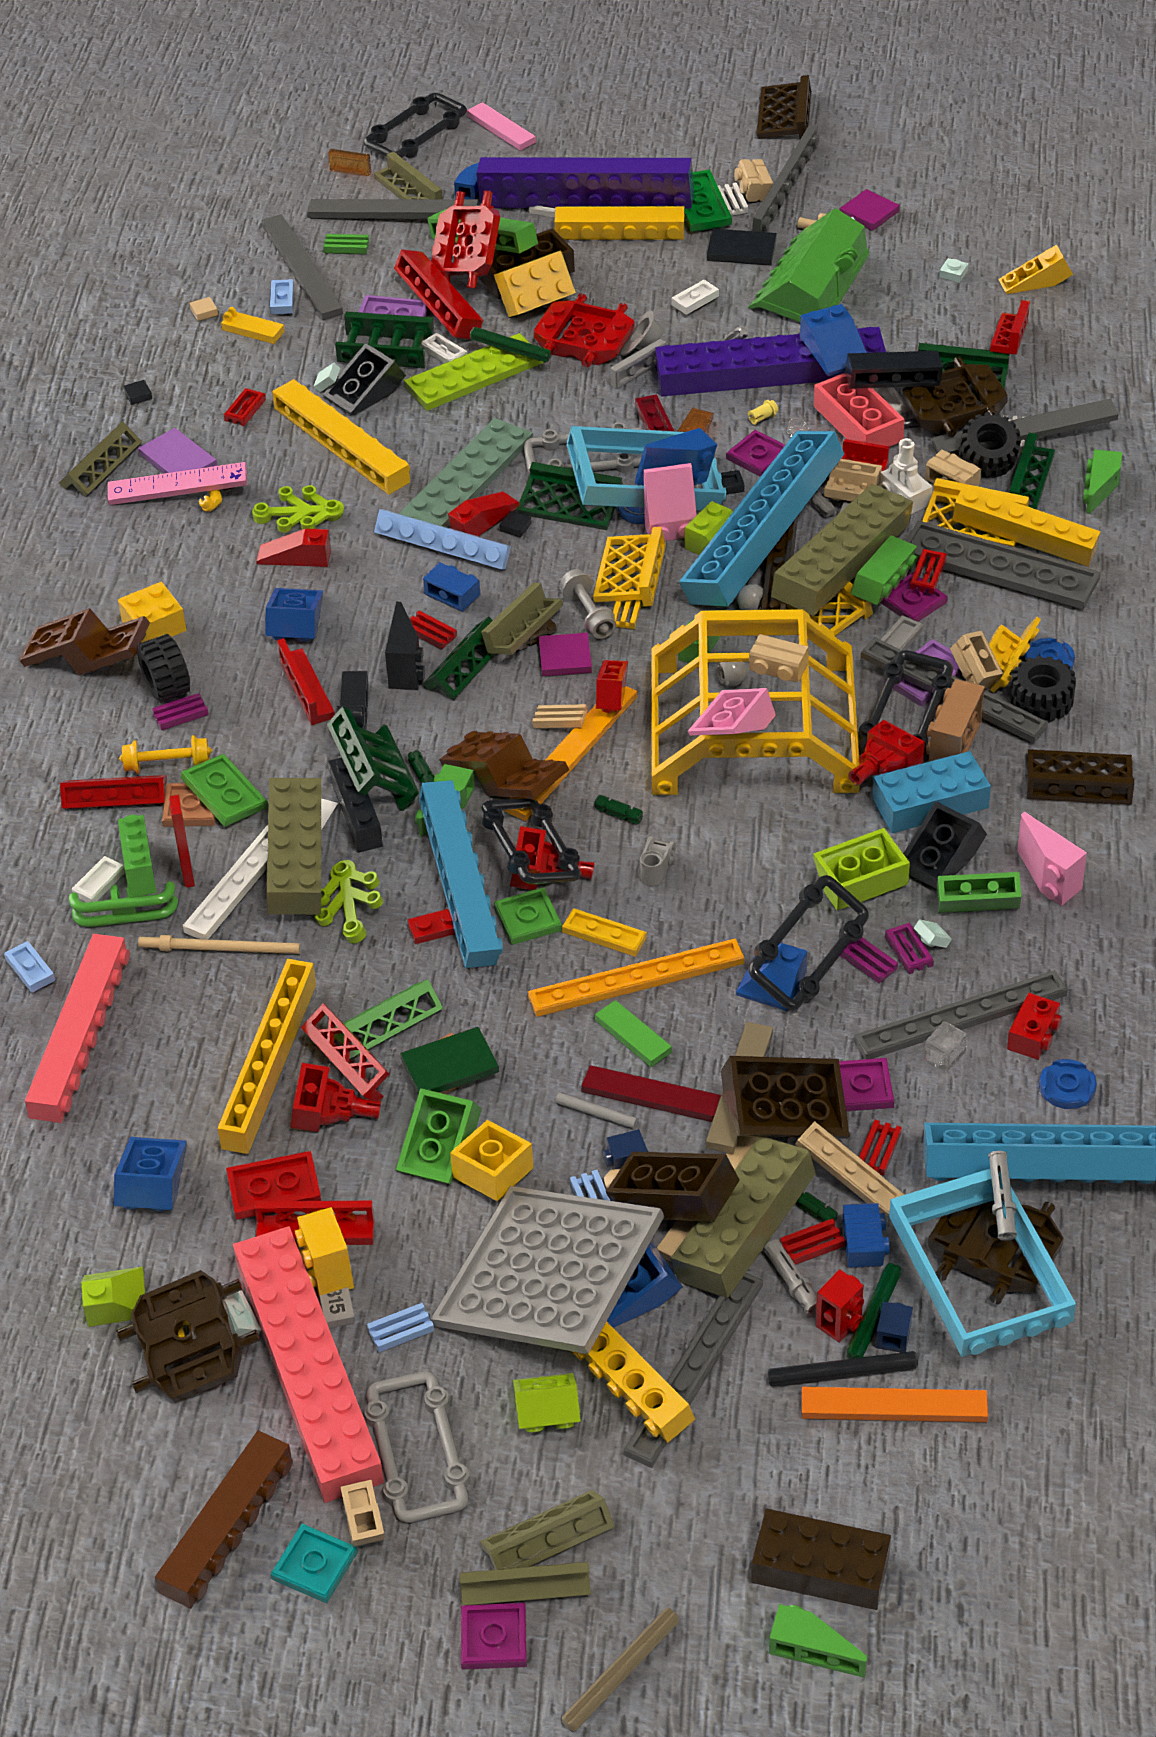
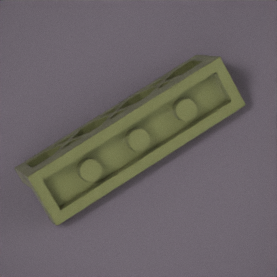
M394 151L387 154L388 167L374 173V178L400 199H443L440 187ZM390 174H391L392 176H394V178H386V177H385V176L390 175ZM396 185H405L406 187H396ZM408 194L418 195V197H409Z
M122 421L59 484L64 489L73 484L86 497L142 441ZM123 433L133 442L131 446L122 445L121 435ZM107 449H116L117 459L108 458ZM94 462L103 463L104 472H95ZM80 475L90 476V486L88 488L78 479Z
M532 583L481 631L487 652L512 655L563 606L562 599L545 598L542 584Z
M590 1490L479 1542L482 1550L490 1556L494 1569L528 1567L612 1529L614 1524L605 1498L594 1490Z
M588 1561L459 1573L462 1605L591 1595Z

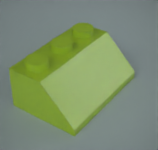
M885 828L813 853L819 877L824 875L833 877L860 902L908 885L910 862ZM827 886L824 888L825 894L837 911L849 907Z

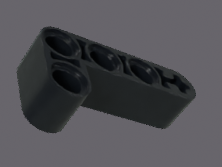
M342 671L340 706H337L336 713L342 706L350 709L357 726L367 730L368 671Z

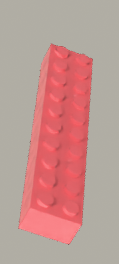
M290 1226L233 1244L238 1270L262 1330V1335L324 1503L342 1498L341 1486L372 1480L373 1487L383 1484L381 1461Z

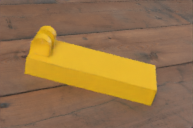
M229 307L227 312L223 314V321L221 322L223 331L275 344L285 332L284 324L239 313L234 307Z

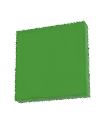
M544 887L494 901V908L511 945L562 931V924Z

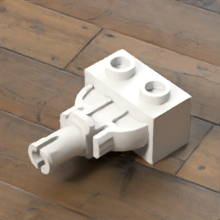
M905 438L899 442V454L894 456L893 463L888 469L881 472L879 486L914 501L911 513L913 514L928 506L932 496V486L918 474V461L913 457L915 444L911 439Z

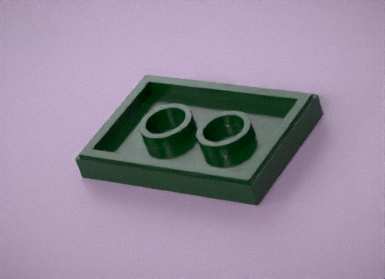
M479 1027L400 1053L401 1060L418 1095L420 1088L440 1093L499 1073V1065Z

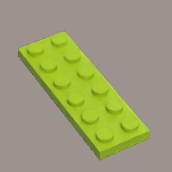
M520 333L511 336V338L529 343ZM489 345L405 379L404 387L428 411L533 368L543 362Z

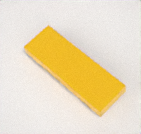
M575 908L572 909L562 926V933L634 957L637 956L647 939V932Z

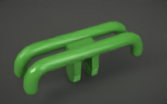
M168 881L165 884L164 891L156 895L130 897L127 884V898L119 899L120 893L117 885L111 886V900L81 902L79 895L75 892L70 893L68 897L69 904L73 908V920L83 927L164 919L172 915L178 906V899L176 896H173L175 884L172 881ZM167 902V905L160 909L136 911V907L154 906ZM110 910L113 912V914L92 917H86L82 914Z

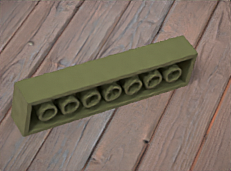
M871 484L774 573L771 597L797 609H803L814 616L857 575L859 570L890 535L897 537L909 526L914 501L890 492L881 486Z

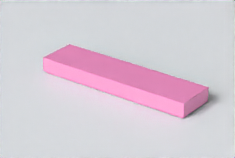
M483 102L467 110V117L520 151L536 143V136Z

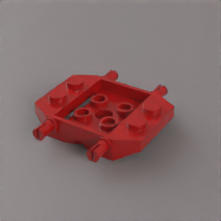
M457 191L455 204L439 215L431 262L449 282L451 276L469 274L467 288L476 289L478 276H487L492 266L501 216L499 210L491 206L493 192L484 191L480 206H463L466 193ZM456 233H457V235H458L457 244L454 246V244H455V239H456Z
M580 293L575 301L552 302L533 331L535 340L541 347L550 349L551 355L575 357L582 362L584 367L587 365L588 368L591 364L598 366L617 357L635 329V321L624 314L628 309L627 304L620 303L616 310L584 303L587 300V296ZM570 318H572V322L570 323L568 328L563 332V335L560 338V340H557L559 334L562 332Z

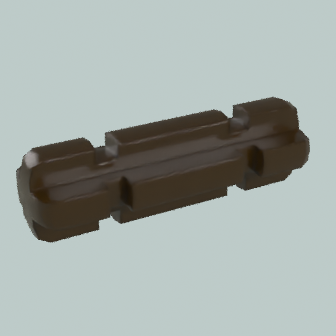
M551 619L547 620L517 650L522 651L528 647L527 645L535 644L539 641V636H546V634L548 636L557 631L555 622Z

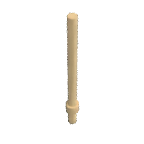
M172 935L139 937L138 947L159 948L160 951L190 949L300 954V943L172 938Z

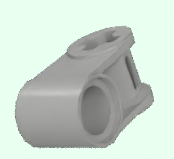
M652 836L648 837L645 848L640 856V880L643 884L654 886L663 881L669 865L673 862L676 842L670 841V843L655 840Z

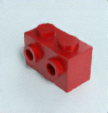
M1028 993L1009 1030L1007 1050L1039 1060L1043 1050L1048 1051L1051 1046L1053 1030L1058 1031L1063 1016L1059 1015L1060 1003Z
M839 1269L817 1292L816 1327L839 1343L850 1331H856L863 1319L864 1285L861 1284L858 1278L848 1275Z

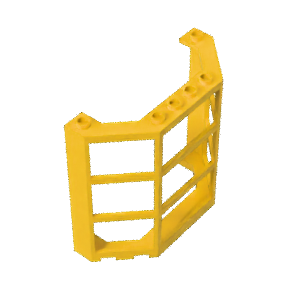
M803 609L701 611L695 615V619L687 626L682 625L670 634V638L661 645L658 643L652 648V795H678V776L703 758L809 757L834 775L833 793H859L860 785H856V782H851L848 776L851 770L860 765L852 646L846 641L842 642L836 638L834 632L822 623L817 624L810 618V614ZM799 635L800 645L808 646L807 639H809L826 652V667L811 656L808 657V666L801 677V692H768L771 701H802L803 732L700 735L659 765V735L699 706L701 716L708 708V702H713L719 694L708 693V662H749L750 653H707V636ZM699 639V656L677 672V654ZM809 666L848 694L850 722L810 694ZM699 667L700 695L659 724L658 696ZM831 671H846L847 683ZM658 673H675L658 686ZM811 705L850 733L852 762L812 734Z

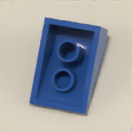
M843 304L801 315L800 338L828 376L845 372L847 353H867L852 316Z
M701 428L646 444L635 483L637 485H644V470L689 463L692 465L694 486L707 482L717 444Z
M275 588L266 606L265 636H272L274 640L286 639L287 637L296 638L298 641L315 639L318 631L323 590Z
M130 1137L114 1174V1206H122L130 1210L137 1208H152L154 1211L172 1210L178 1194L187 1141Z
M652 1242L649 1243L607 1319V1322L613 1328L661 1306L683 1288Z

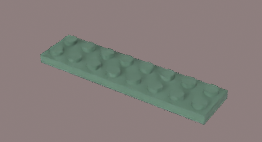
M494 418L399 514L448 527L450 525L448 513L465 500L477 498L524 450V443L529 438H533V432Z

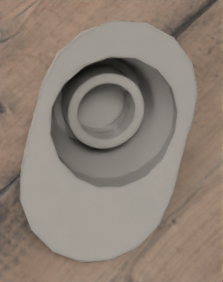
M653 311L646 312L639 320L633 333L622 347L621 355L628 354L634 348L641 350L661 339L664 329L654 319Z

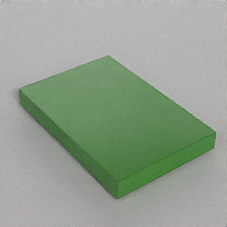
M221 754L181 772V779L224 827L267 808L268 801L225 754Z

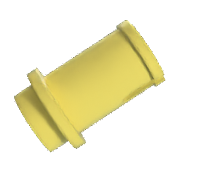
M773 400L764 401L763 405L748 412V416H751L749 417L750 422L756 425L768 417H775L778 412V406Z

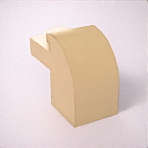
M372 1480L341 1486L353 1547L385 1540Z

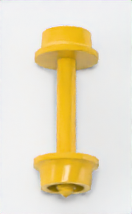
M195 735L191 736L192 747L139 752L138 741L134 740L132 744L122 745V755L119 757V760L123 762L124 771H135L136 774H140V762L193 757V764L196 766L210 760L209 755L213 750L208 746L207 738H197Z

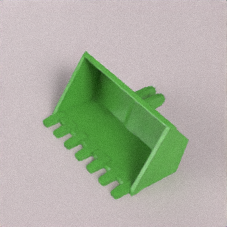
M835 208L805 228L790 241L791 246L783 252L785 256L777 261L776 264L778 266L770 272L769 275L771 277L762 284L764 288L757 292L755 295L757 299L752 301L748 307L750 309L761 307L800 322V317L803 314L839 305L870 255L869 249H867L864 225Z

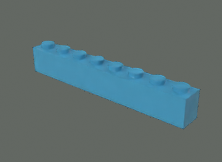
M453 780L422 783L419 802L453 920L465 968L497 965L499 954L503 952V943L501 938H497L496 918L491 916L490 897L488 894L485 895L484 876L478 871V855L472 850V834L470 831L467 832L466 829L467 818L465 811H461L460 792L455 790Z

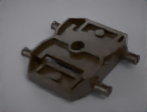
M956 357L953 360L956 368L942 372L940 386L905 387L902 389V397L921 427L940 435L947 433L948 437H951V434L955 436L956 430L968 424L971 418L975 420L976 415L984 416L986 412H990V415L1000 413L1008 402V394L989 365H966L961 357H958V359ZM967 383L972 385L984 406L979 404Z
M994 1200L941 1216L930 1234L927 1244L942 1262L935 1272L938 1279L941 1277V1280L945 1281L952 1268L968 1273L996 1286L989 1297L993 1303L996 1300V1304H1001L1007 1292H1036L1040 1283L1023 1252H1021L1013 1268L1008 1267L1019 1249L1016 1239L1001 1240L989 1235L990 1232L998 1231L996 1215L992 1212V1206L995 1204ZM1044 1202L1041 1210L1029 1205H1022L1050 1258L1054 1261L1064 1240V1237L1051 1218L1055 1206L1052 1203L1049 1205V1202Z
M200 1270L140 1295L131 1313L132 1324L116 1329L120 1341L138 1335L144 1350L148 1375L131 1381L136 1393L151 1386H157L173 1402L177 1403L238 1376L242 1356L241 1350L253 1343L260 1342L256 1329L238 1336L225 1301L227 1296L243 1290L239 1278L222 1285ZM186 1325L192 1326L189 1335L178 1337L180 1328ZM221 1344V1349L166 1371L165 1367L181 1363L186 1358L203 1351H209Z

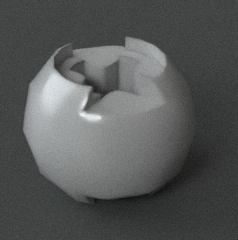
M756 584L744 586L737 598L739 608L741 610H762L764 589Z
M719 662L716 668L719 681L728 687H735L741 684L747 675L744 662Z

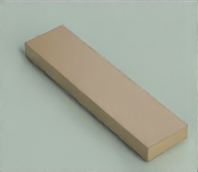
M815 1121L797 1140L796 1145L798 1147L810 1150L811 1158L866 1203H878L879 1213H885V1217L889 1215L890 1199L904 1195Z

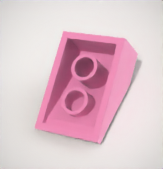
M691 463L644 470V514L647 534H651L653 527H662L665 541L685 538V526L697 516Z
M767 688L722 690L688 730L689 736L736 734L764 730L776 716Z
M1026 812L1022 813L1017 851L1040 892L1048 899L1062 906L1082 890L1087 852Z

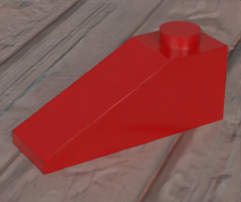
M504 491L465 500L448 513L451 529L479 537L504 518L510 511L520 506V504Z
M303 529L260 545L257 564L328 567L331 555L329 529Z
M603 660L596 683V709H602V712L615 713L617 710L622 709L629 661Z

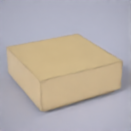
M210 297L189 303L190 309L197 321L218 315L217 307Z

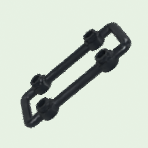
M431 93L426 97H416L413 99V105L384 125L373 126L371 134L364 139V145L387 157V154L393 152V150L378 143L386 141L390 130L415 113L417 115L427 114L429 104L433 101H438L455 109L456 111L445 112L442 121L417 138L404 140L401 144L402 148L394 151L401 158L404 156L413 158L419 151L418 147L445 128L456 129L460 124V118L466 114L467 108L464 104L440 93Z
M909 650L897 653L894 661L889 662L884 667L885 682L869 721H865L859 727V756L865 752L867 733L879 723L894 685L900 683L904 678L902 665L905 660L943 669L942 673L935 676L932 680L933 696L918 733L914 734L915 737L925 741L924 755L926 754L928 727L935 718L937 708L944 697L946 689L952 687L951 675L953 673V666L949 661Z
M531 798L489 800L483 803L481 807L483 812L482 825L487 829L493 830L509 857L507 868L510 872L519 874L520 878L529 884L573 882L580 878L581 871L578 867L580 856L578 851L565 846L552 824L553 812L550 806L540 804L537 800ZM532 809L531 822L546 830L548 838L559 854L557 865L565 871L530 873L528 854L516 850L503 827L504 815L502 810Z
M828 875L821 876L814 884H809L800 891V902L769 940H763L755 947V958L749 965L748 971L751 978L783 1007L789 1010L798 1009L805 1000H811L819 993V982L846 947L862 938L864 933L863 926L869 918V912L865 905L837 880ZM827 886L850 906L858 916L855 920L848 921L841 926L839 930L840 939L811 976H806L796 983V995L791 999L759 969L763 964L771 963L777 958L779 953L778 945L806 910L814 908L822 901V890Z

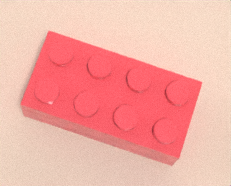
M845 373L814 385V407L846 439L889 447L904 439L905 419L873 388L850 389Z

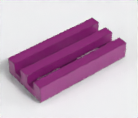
M200 693L152 708L153 715L161 731L209 715L208 708L205 706L203 699H201Z
M910 923L885 930V938L908 974L914 973L916 968L918 971L923 970L925 965L928 968L933 966L934 959ZM904 931L906 932V934L908 935V937H909L910 940L912 941L913 945L915 946V948H916L917 951L919 952V954H920V956L922 957V959H919V958H918V956L916 955L915 951L913 950L912 945H911L910 942L906 939V937L904 936V934H903L902 932H904Z
M863 937L856 943L849 944L840 955L877 983L882 982L898 969V962ZM851 951H854L855 953H857L859 956H861L862 958H864V960H862L860 957H858L857 955H855V954H854L853 952H851ZM872 965L878 968L880 971H882V973H880L878 970L872 967Z

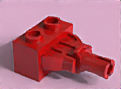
M882 720L868 731L865 752L860 755V765L849 772L850 781L860 785L871 775L876 776L922 764L925 741L886 720Z
M520 826L516 850L528 854L530 859L529 872H564L565 870L560 869L557 865L559 854L553 844L544 841L546 830ZM579 861L580 877L592 879L594 862ZM512 873L511 887L536 890L537 884L526 883L520 878L519 874Z
M301 1063L290 1128L319 1132L320 1125L333 1124L339 1120L349 1121L353 1115L379 1119L381 1101L357 1098L354 1095L355 1090L345 1089L338 1081L328 1078L330 1067Z

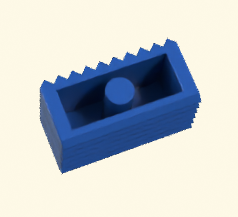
M439 562L423 578L426 596L429 595L430 598L433 597L438 601L440 600L442 603L444 602L461 612L481 595L480 580L472 574L467 575L458 571L452 565L448 566Z
M878 1203L843 1205L842 1222L844 1238L846 1240L845 1247L848 1267L858 1268L860 1266L863 1268L865 1266L875 1267L877 1265L881 1267L884 1264V1255L889 1254V1239L882 1236V1231L886 1230L885 1213H879Z

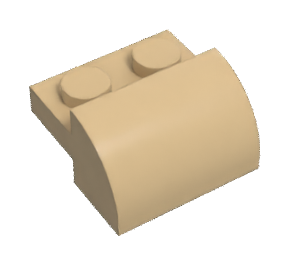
M840 459L830 472V478L824 490V497H830L837 501H853L871 484L879 486L882 466Z

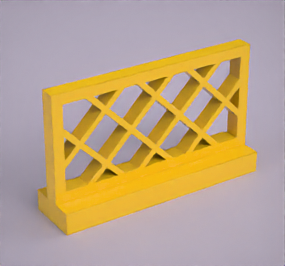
M936 478L934 491L922 520L923 522L928 523L929 520L939 517L942 523L937 526L1015 547V541L1003 540L991 533L984 535L976 534V528L965 524L963 525L966 528L955 530L952 528V525L958 522L952 519L947 520L943 514L954 511L955 501L963 485L1027 507L1029 505V497ZM939 501L949 505L939 509L935 503Z
M653 527L651 534L607 537L593 594L594 602L642 600L643 606H653L666 548L662 527ZM647 543L641 548L637 547L638 544ZM613 545H623L618 549L612 547ZM628 550L633 551L631 554L627 556L623 555V553L627 552ZM638 557L643 558L637 563L633 562ZM615 558H618V559H619V561H617V562L614 563V564L609 563L610 561L614 560ZM626 564L630 566L624 571L620 570V568L625 566ZM636 571L640 573L633 578L629 576ZM611 573L616 574L614 577L610 579L606 578V576L610 575ZM621 580L626 581L624 584L620 586L616 585V583H618ZM633 586L637 589L636 591L626 592V590ZM608 588L612 589L609 593H601Z
M849 582L835 595L838 598L837 602H828L819 610V616H810V618L817 624L835 622V626L830 630L836 636L861 616L865 620L873 614L871 602L852 595L853 584ZM789 605V609H788V610H800V609H797V608H795V607ZM823 609H837L836 615L823 616ZM840 609H852L854 611L850 615H840Z

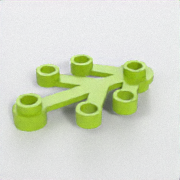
M307 485L302 488L303 499L311 500L317 504L311 506L293 495L291 487L283 486L279 489V498L281 501L288 502L293 506L269 507L266 503L261 502L254 506L252 514L254 522L258 524L268 523L272 516L292 515L290 518L281 517L277 520L278 531L286 533L299 522H301V529L303 530L315 529V526L325 519L328 521L339 520L344 513V505L337 500H326L316 493L314 486Z
M342 860L332 867L330 873L331 880L324 889L321 888V907L329 903L330 896L339 885L341 890L327 908H321V914H315V918L319 925L327 926L332 923L334 915L344 905L346 922L343 925V934L349 943L355 944L361 942L367 932L362 922L357 920L354 900L367 904L371 909H377L383 904V898L378 891L367 893L351 885L355 881L364 884L366 889H375L380 883L375 872H359L354 862Z

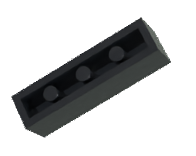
M938 351L847 353L845 375L850 389L940 386L943 371Z
M342 757L329 760L331 783L357 852L360 853L383 847L381 825L369 794L363 795L358 793Z

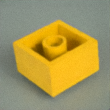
M162 581L118 599L123 623L142 616L149 620L150 624L146 631V636L141 643L164 634H169L173 637L187 631L183 608Z
M486 1120L450 1152L453 1178L495 1201L503 1197L510 1186H515L534 1168L532 1143L489 1120Z
M332 1207L297 1217L299 1230H295V1235L299 1248L303 1247L299 1252L305 1267L309 1268L307 1273L313 1288H317L319 1297L349 1287V1290L353 1289L354 1283L348 1249Z

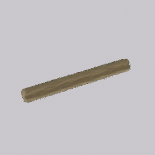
M665 1608L562 1716V1723L572 1732L576 1731L678 1624V1615L673 1610Z

